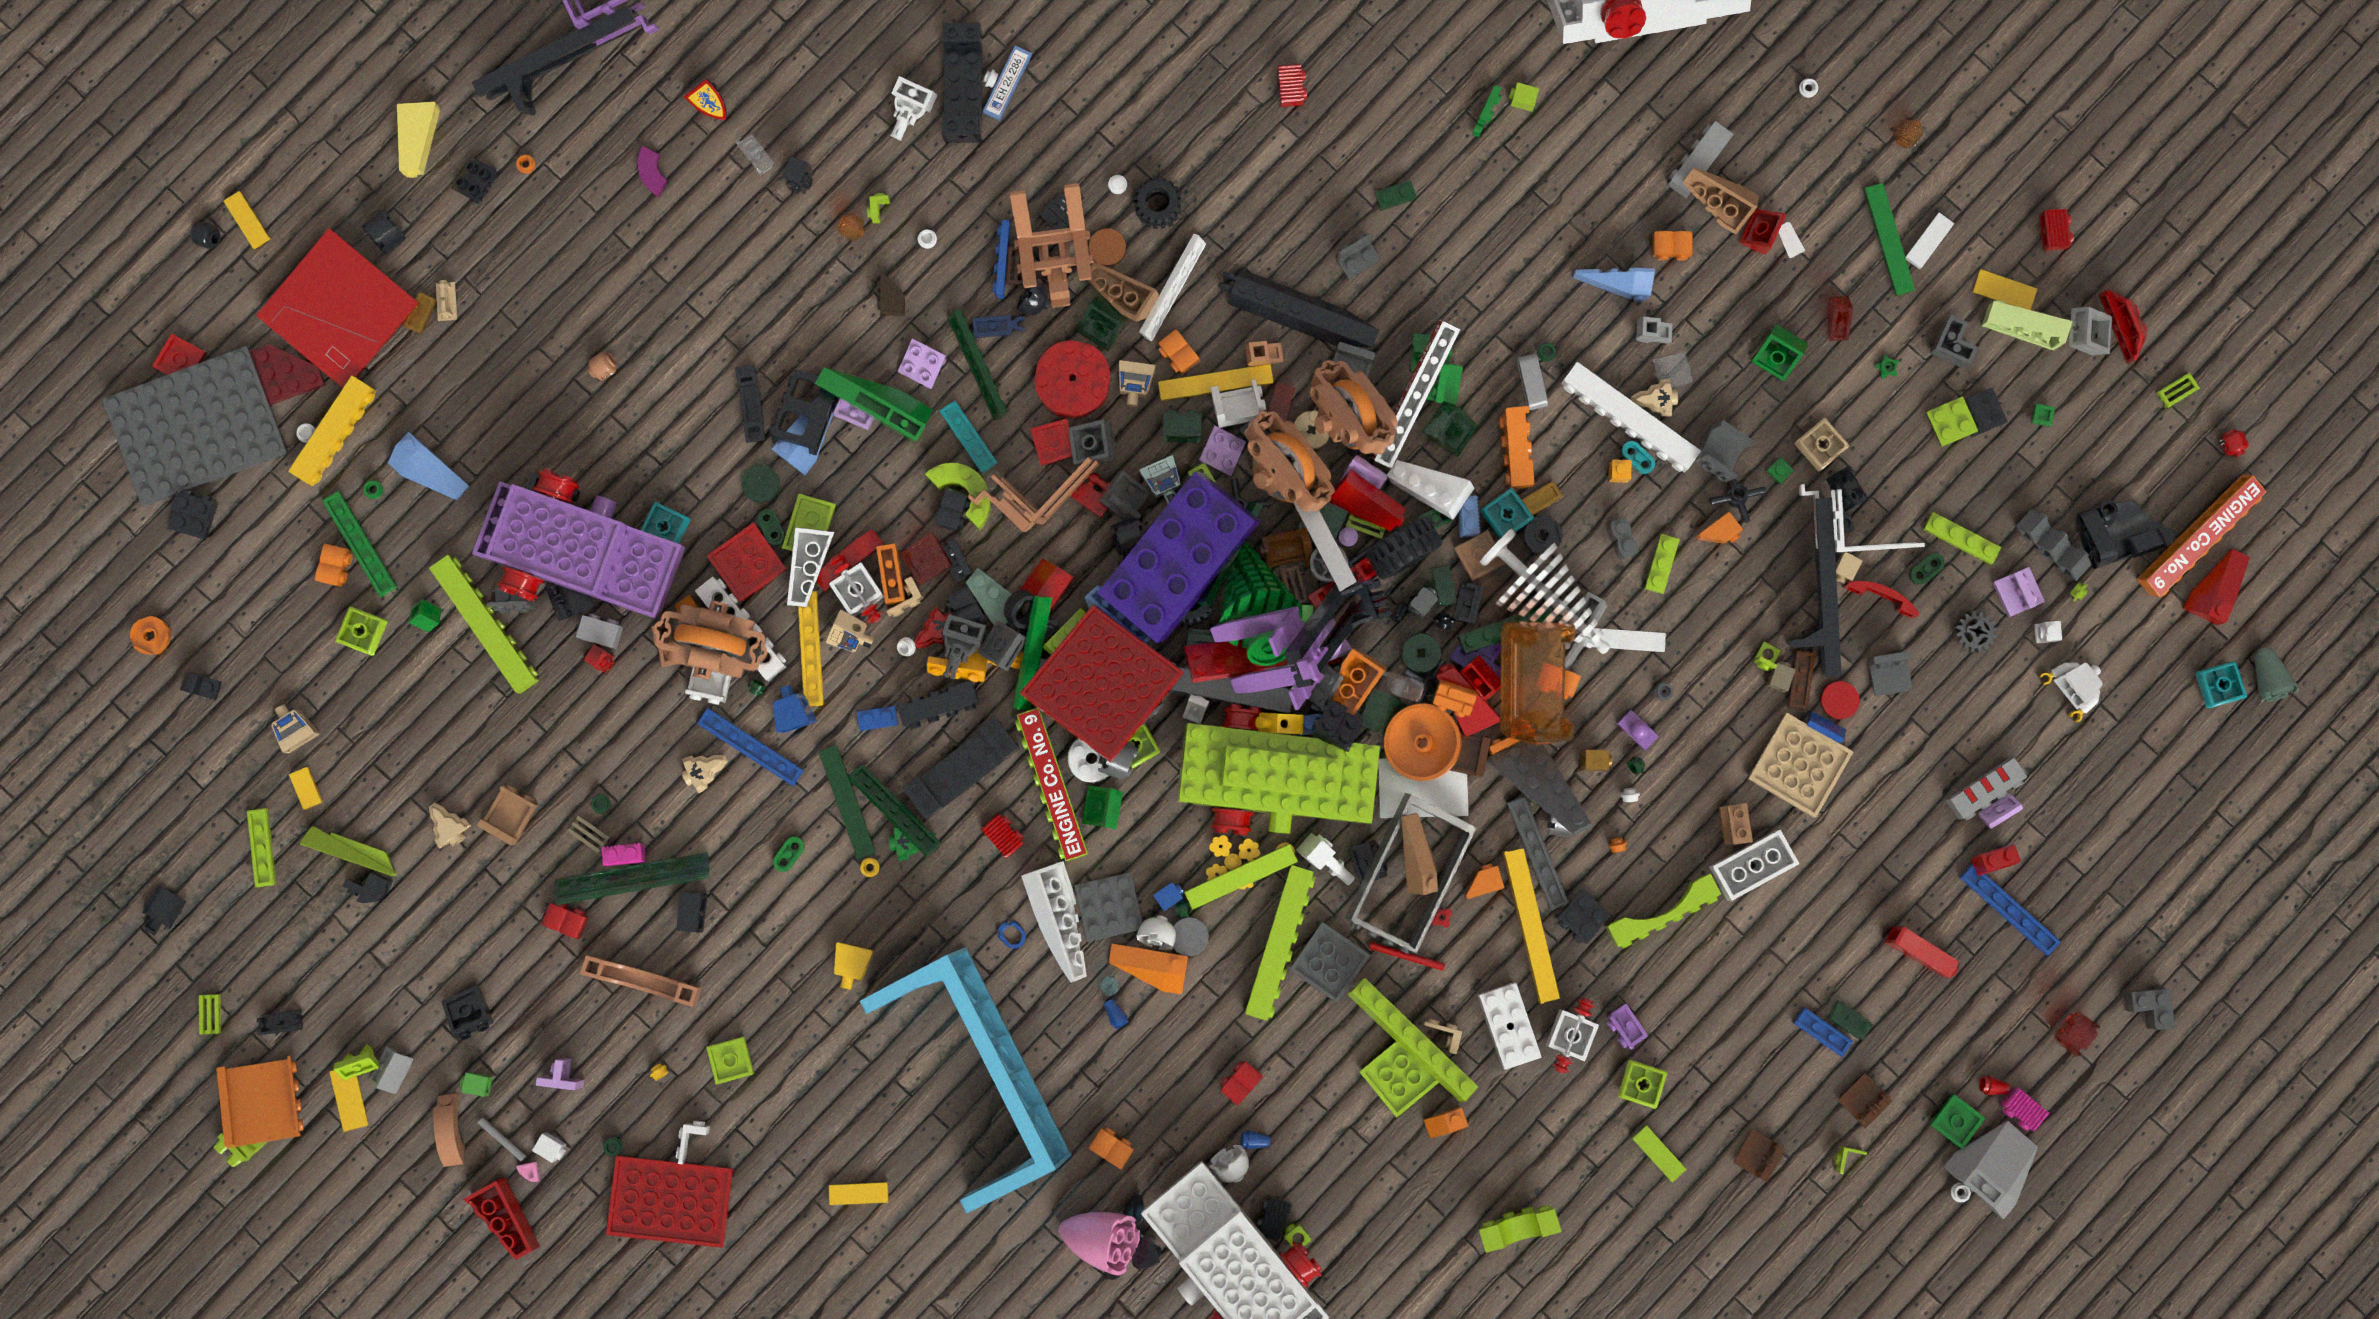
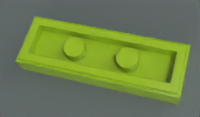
M1647 1125L1632 1137L1635 1143L1672 1183L1687 1170Z

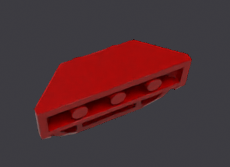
M2107 289L2098 296L2105 313L2112 316V330L2125 361L2129 364L2138 359L2147 337V327L2141 321L2139 308L2134 304L2133 300Z

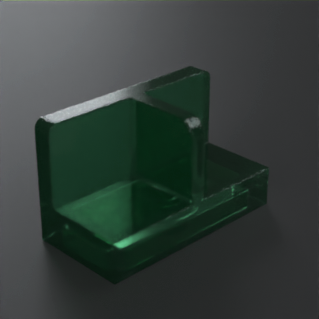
M1450 566L1431 568L1433 587L1438 598L1437 606L1443 607L1457 604L1454 589L1455 582L1452 580Z

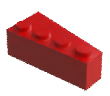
M505 1177L463 1199L475 1210L474 1213L483 1219L488 1225L487 1228L494 1232L499 1238V1242L515 1260L540 1247Z

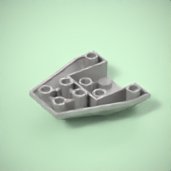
M2005 1121L1967 1144L1963 1149L1954 1152L1943 1168L1957 1180L1967 1185L1988 1204L1990 1209L2004 1219L2017 1204L2038 1146L2009 1121Z

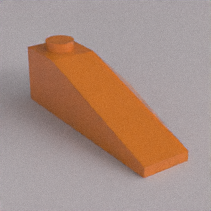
M1353 648L1341 665L1340 674L1344 678L1332 700L1348 707L1347 712L1355 715L1387 667L1373 657Z
M1118 944L1111 945L1110 964L1163 992L1182 994L1188 956Z

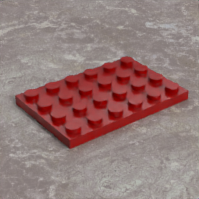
M617 1155L606 1235L723 1248L734 1168L692 1163L678 1164V1162Z

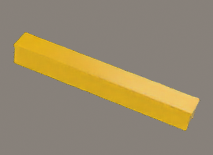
M1524 848L1502 852L1538 1003L1543 1004L1547 1001L1560 999Z

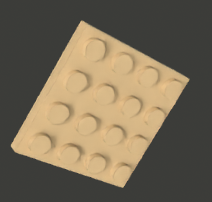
M1785 713L1747 779L1807 815L1816 818L1854 752L1808 727L1806 723L1789 713Z

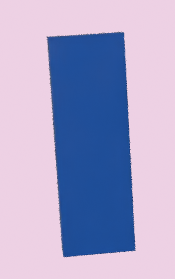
M1803 1007L1793 1024L1840 1057L1844 1056L1853 1043L1851 1039L1805 1007Z

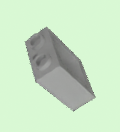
M2091 307L2072 308L2071 321L2073 322L2070 328L2069 346L2090 355L2110 354L2112 316Z

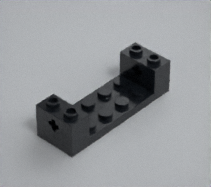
M942 23V42L944 46L943 139L945 143H982L981 24Z
M995 717L979 728L981 731L921 777L917 776L902 788L925 819L929 820L1020 750Z

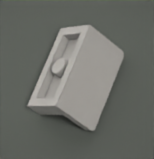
M386 1046L379 1059V1068L373 1071L369 1082L377 1089L396 1094L413 1059L399 1054L395 1049Z

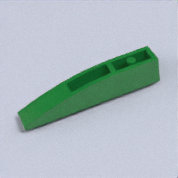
M826 367L823 368L814 383L912 442H917L933 411L932 408L899 389Z

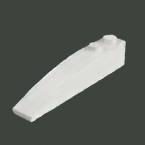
M1062 861L1021 875L1038 925L1059 966L1070 983L1087 977L1083 951H1080L1081 933H1078L1077 930L1079 919L1078 915H1075L1074 909L1076 898L1064 862Z

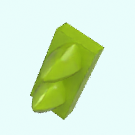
M366 1044L359 1055L353 1056L348 1053L342 1061L334 1063V1071L343 1080H347L378 1069L380 1062L375 1058L372 1047Z

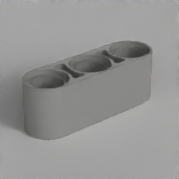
M1537 354L1517 357V367L1526 406H1529V411L1548 407Z

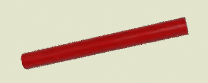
M1372 941L1369 946L1371 950L1444 971L1445 963L1412 953L1407 954L1401 950Z

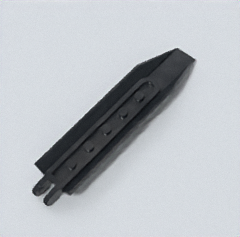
M1242 269L1238 277L1228 272H1223L1222 277L1235 282L1234 287L1220 282L1218 284L1220 289L1231 293L1228 304L1332 345H1338L1339 342L1355 347L1373 348L1379 329L1346 309Z

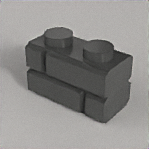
M1423 587L1408 605V610L1417 618L1422 619L1437 602V593L1430 587Z

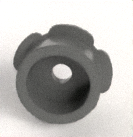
M1661 682L1655 688L1654 693L1660 701L1670 700L1673 696V687L1670 684Z

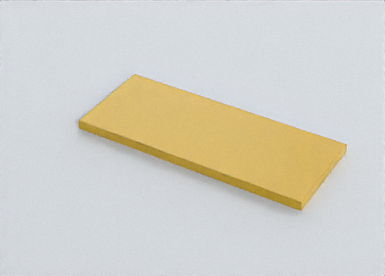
M1982 269L1979 271L1973 293L1993 300H2001L2008 305L2031 310L2037 288Z
M330 1071L343 1132L368 1126L369 1123L358 1077L355 1076L343 1080L335 1071Z

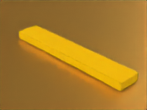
M1271 364L1159 381L1158 385L1161 401L1211 394L1210 387L1218 386L1219 392L1252 387V380L1256 379L1257 386L1273 384L1274 382Z
M812 591L807 607L798 606L803 694L806 696L810 707L824 706L817 591Z

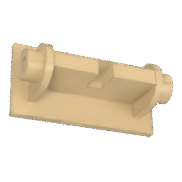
M440 280L436 284L438 321L457 320L455 282L447 283L446 280Z

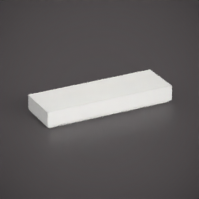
M1938 213L1907 254L1906 260L1918 269H1921L1954 223L1941 213Z

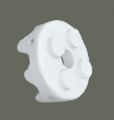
M1077 739L1071 745L1068 752V765L1071 772L1078 779L1094 783L1100 782L1109 776L1098 771V768L1102 766V764L1098 763L1100 754L1080 739ZM1089 753L1097 755V761L1094 764H1089L1086 761V756Z

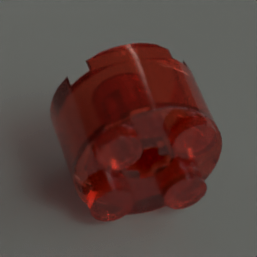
M2080 1011L2074 1014L2070 1013L2065 1019L2067 1024L2064 1029L2060 1028L2054 1035V1038L2057 1039L2056 1043L2076 1057L2081 1055L2079 1052L2081 1048L2086 1050L2098 1034L2095 1029H2100L2097 1023Z

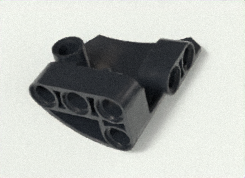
M2107 500L2100 506L2076 514L2083 549L2089 555L2088 558L2093 569L2101 568L2131 556L2136 558L2167 547L2173 543L2176 534L2150 517L2134 501L2115 503ZM2103 509L2109 510L2111 514H2106Z

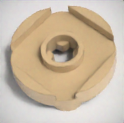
M1307 411L1297 417L1294 425L1314 450L1319 449L1327 443L1329 434L1327 432L1320 434L1317 429L1315 430V435L1307 433L1309 430L1308 426H1315L1314 421L1318 415V411Z

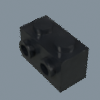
M790 156L782 178L789 191L795 194L800 192L805 194L807 189H810L812 186L813 171L809 163Z

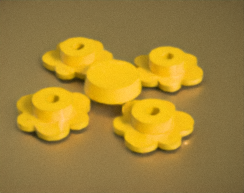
M1227 836L1214 837L1209 849L1214 852L1216 857L1221 855L1226 857L1224 861L1225 866L1214 864L1213 867L1207 868L1206 874L1209 876L1207 880L1217 877L1215 873L1221 875L1226 873L1227 869L1232 870L1241 866V859L1247 858L1248 861H1252L1253 858H1257L1260 855L1258 843L1253 842L1251 839H1245L1244 843L1239 845V850L1241 851L1238 856L1237 854H1229L1232 844L1228 842ZM1253 882L1240 889L1252 888Z

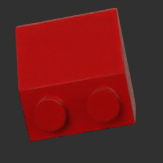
M1042 558L1021 590H1027L1035 596L1052 597L1050 610L1053 611L1074 579L1056 565Z

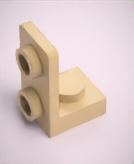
M912 577L905 579L907 585L904 588L908 596L913 595V597L887 610L886 612L889 616L897 617L904 613L903 609L909 606L911 608L921 604L920 600L924 599Z
M1429 1018L1428 1022L1423 1021L1422 1025L1451 1032V1036L1447 1037L1445 1047L1448 1048V1052L1457 1054L1462 1031L1458 1030L1459 1026L1448 1023L1446 1027L1439 1025L1440 1021Z

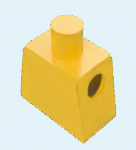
M1260 713L1255 724L1259 732L1303 734L1304 715ZM1282 720H1287V727H1281Z
M841 942L836 943L834 974L842 976L841 988L851 990L854 979L863 980L875 950Z

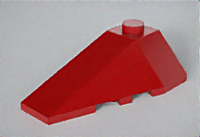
M2231 549L2216 567L2190 591L2182 609L2215 625L2225 624L2234 607L2250 557Z

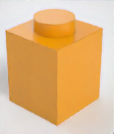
M1612 460L1609 463L1608 482L1628 483L1631 480L1632 460Z

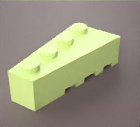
M1996 300L1988 305L1982 326L2050 350H2055L2066 343L2073 321L2008 305L2004 301Z

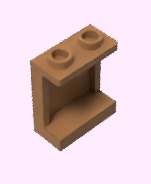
M508 784L507 787L500 786L499 789L501 791L485 818L480 819L477 826L507 844L515 845L538 805L534 803V798L527 794H524V796L518 794V789Z
M1747 803L1718 807L1724 846L1753 842Z

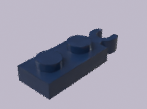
M1011 315L973 318L974 337L1012 335V330L1024 332L1025 327H1019L1017 324L1020 321H1025V319L1019 316L1015 320H1011Z

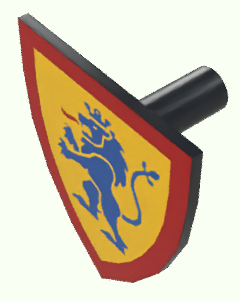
M708 79L684 96L693 107L703 114L715 119L727 120L724 100L716 89V84L711 83Z

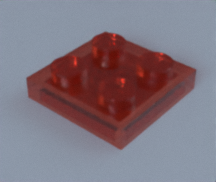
M929 533L900 553L919 585H924L953 565L934 533Z

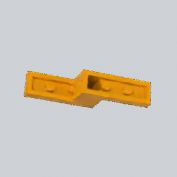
M976 650L968 657L966 663L961 661L955 679L961 678L973 682H984L988 663H994L977 653L978 650ZM1022 651L1019 652L1010 667L1020 669L1023 657ZM929 656L927 673L943 676L949 659Z

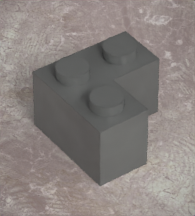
M1949 315L1944 319L1930 354L1963 369L1971 365L1978 347L1961 340L1968 322L1953 315Z
M2157 988L2124 992L2126 1011H2145L2148 1029L2175 1028L2170 989Z

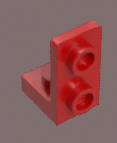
M593 644L584 661L591 664L596 670L605 673L606 670H610L613 666L615 656Z

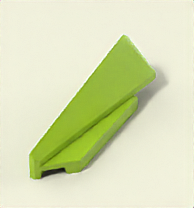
M314 826L309 829L300 842L303 846L390 876H396L397 874L389 860L388 852L335 833L329 835Z

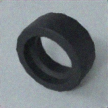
M1018 590L1009 596L1004 605V616L1007 621L1020 629L1028 628L1035 595L1027 590ZM1029 600L1030 605L1027 612L1022 617L1016 618V611L1019 605Z

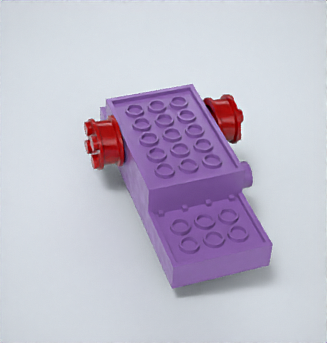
M543 468V471L538 472L540 478L537 486L532 488L533 491L499 481L472 553L480 558L503 565V576L501 581L496 583L499 586V590L511 595H515V592H517L516 596L533 602V599H538L536 593L539 585L544 583L543 580L648 617L660 619L685 551L684 546L611 519L617 503L610 499L596 495L590 511L574 506L572 497L575 489L580 487L577 485V481L565 475H562L560 478L559 475L551 470Z

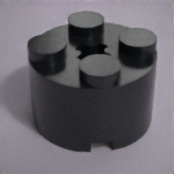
M384 210L378 211L361 225L363 231L369 233V238L386 255L390 254L406 239L401 228L396 223H392Z
M1131 518L1110 526V530L1114 529L1115 532L1112 535L1116 551L1118 555H1123L1122 561L1142 538L1140 533L1142 526L1139 519L1134 520Z

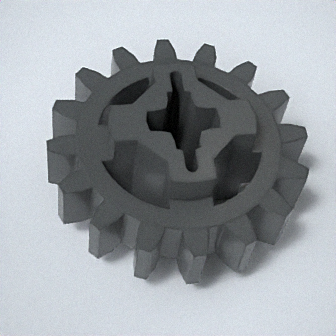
M1975 611L1970 612V616L1964 614L1963 619L1957 620L1960 626L1954 627V629L1958 630L1954 637H1959L1956 643H1963L1962 649L1969 648V653L1974 652V650L1977 653L1982 652V649L1984 651L1988 650V645L1992 646L1995 644L1992 639L1997 638V635L1993 634V632L1998 629L1992 627L1995 621L1989 622L1990 616L1986 615L1983 617V612H1978L1977 616ZM1970 620H1974L1971 626H1966ZM1976 629V632H1978L1980 635L1976 636V633L1972 630ZM1980 639H1986L1982 644L1978 645Z

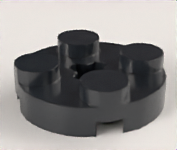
M1540 516L1531 520L1525 527L1523 534L1527 548L1532 553L1542 555L1554 542L1558 548L1563 537L1560 525L1547 516ZM1540 531L1548 534L1545 541L1538 538Z

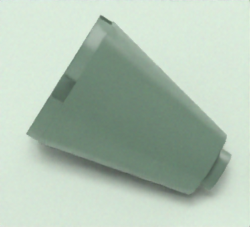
M2268 647L2257 650L2254 660L2260 701L2263 703L2266 699V702H2271L2288 697V692L2292 690L2293 693L2298 692V684L2273 649L2269 650Z

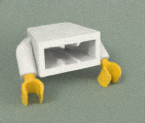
M2076 662L2063 663L2052 669L2051 673L2041 674L2039 678L2044 675L2048 677V682L2043 685L2049 684L2052 678L2055 677L2054 682L2076 709L2080 708L2078 711L2072 710L2069 712L2068 717H2072L2075 713L2078 715L2077 719L2073 722H2080L2083 717L2082 714L2090 711L2099 701V689L2102 686V681L2098 677L2101 670L2097 665L2089 666L2087 663L2079 665Z

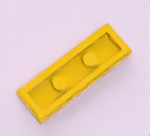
M238 191L224 200L225 205L252 248L256 249L271 239L242 192Z
M888 1182L829 1185V1205L889 1202Z

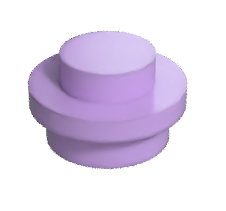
M1346 527L1340 531L1339 541L1342 545L1349 547L1357 542L1358 534L1353 528Z

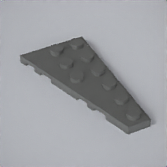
M1537 734L1487 758L1486 763L1493 766L1500 775L1510 780L1517 789L1534 803L1539 804L1545 812L1550 813L1557 819V822L1573 835L1592 827L1590 820Z

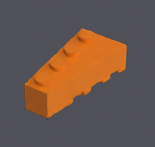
M1529 406L1506 408L1501 417H1499L1500 429L1503 428L1501 446L1505 447L1503 465L1507 466L1505 483L1509 485V489L1532 488L1534 486L1533 459L1529 458V455L1532 453V444L1530 439L1527 440V436L1530 434V422L1526 421V413H1529Z

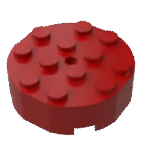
M1067 340L1051 346L1043 353L1037 364L1034 382L1038 397L1047 410L1056 416L1082 419L1100 409L1106 402L1111 375L1109 365L1098 349L1088 343Z

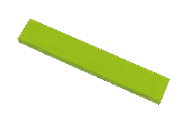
M1289 843L1190 888L1184 893L1193 910L1298 862Z

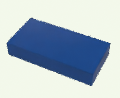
M1814 712L1810 713L1807 722L1808 727L1838 743L1843 742L1846 729Z

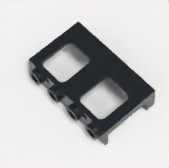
M795 370L794 375L789 377L788 391L783 393L782 407L777 409L776 423L771 425L769 432L773 444L778 439L809 449V454L817 455L838 397L821 388L814 403L793 398L799 379L815 383L818 378L817 375ZM787 412L809 418L803 435L800 436L781 430Z

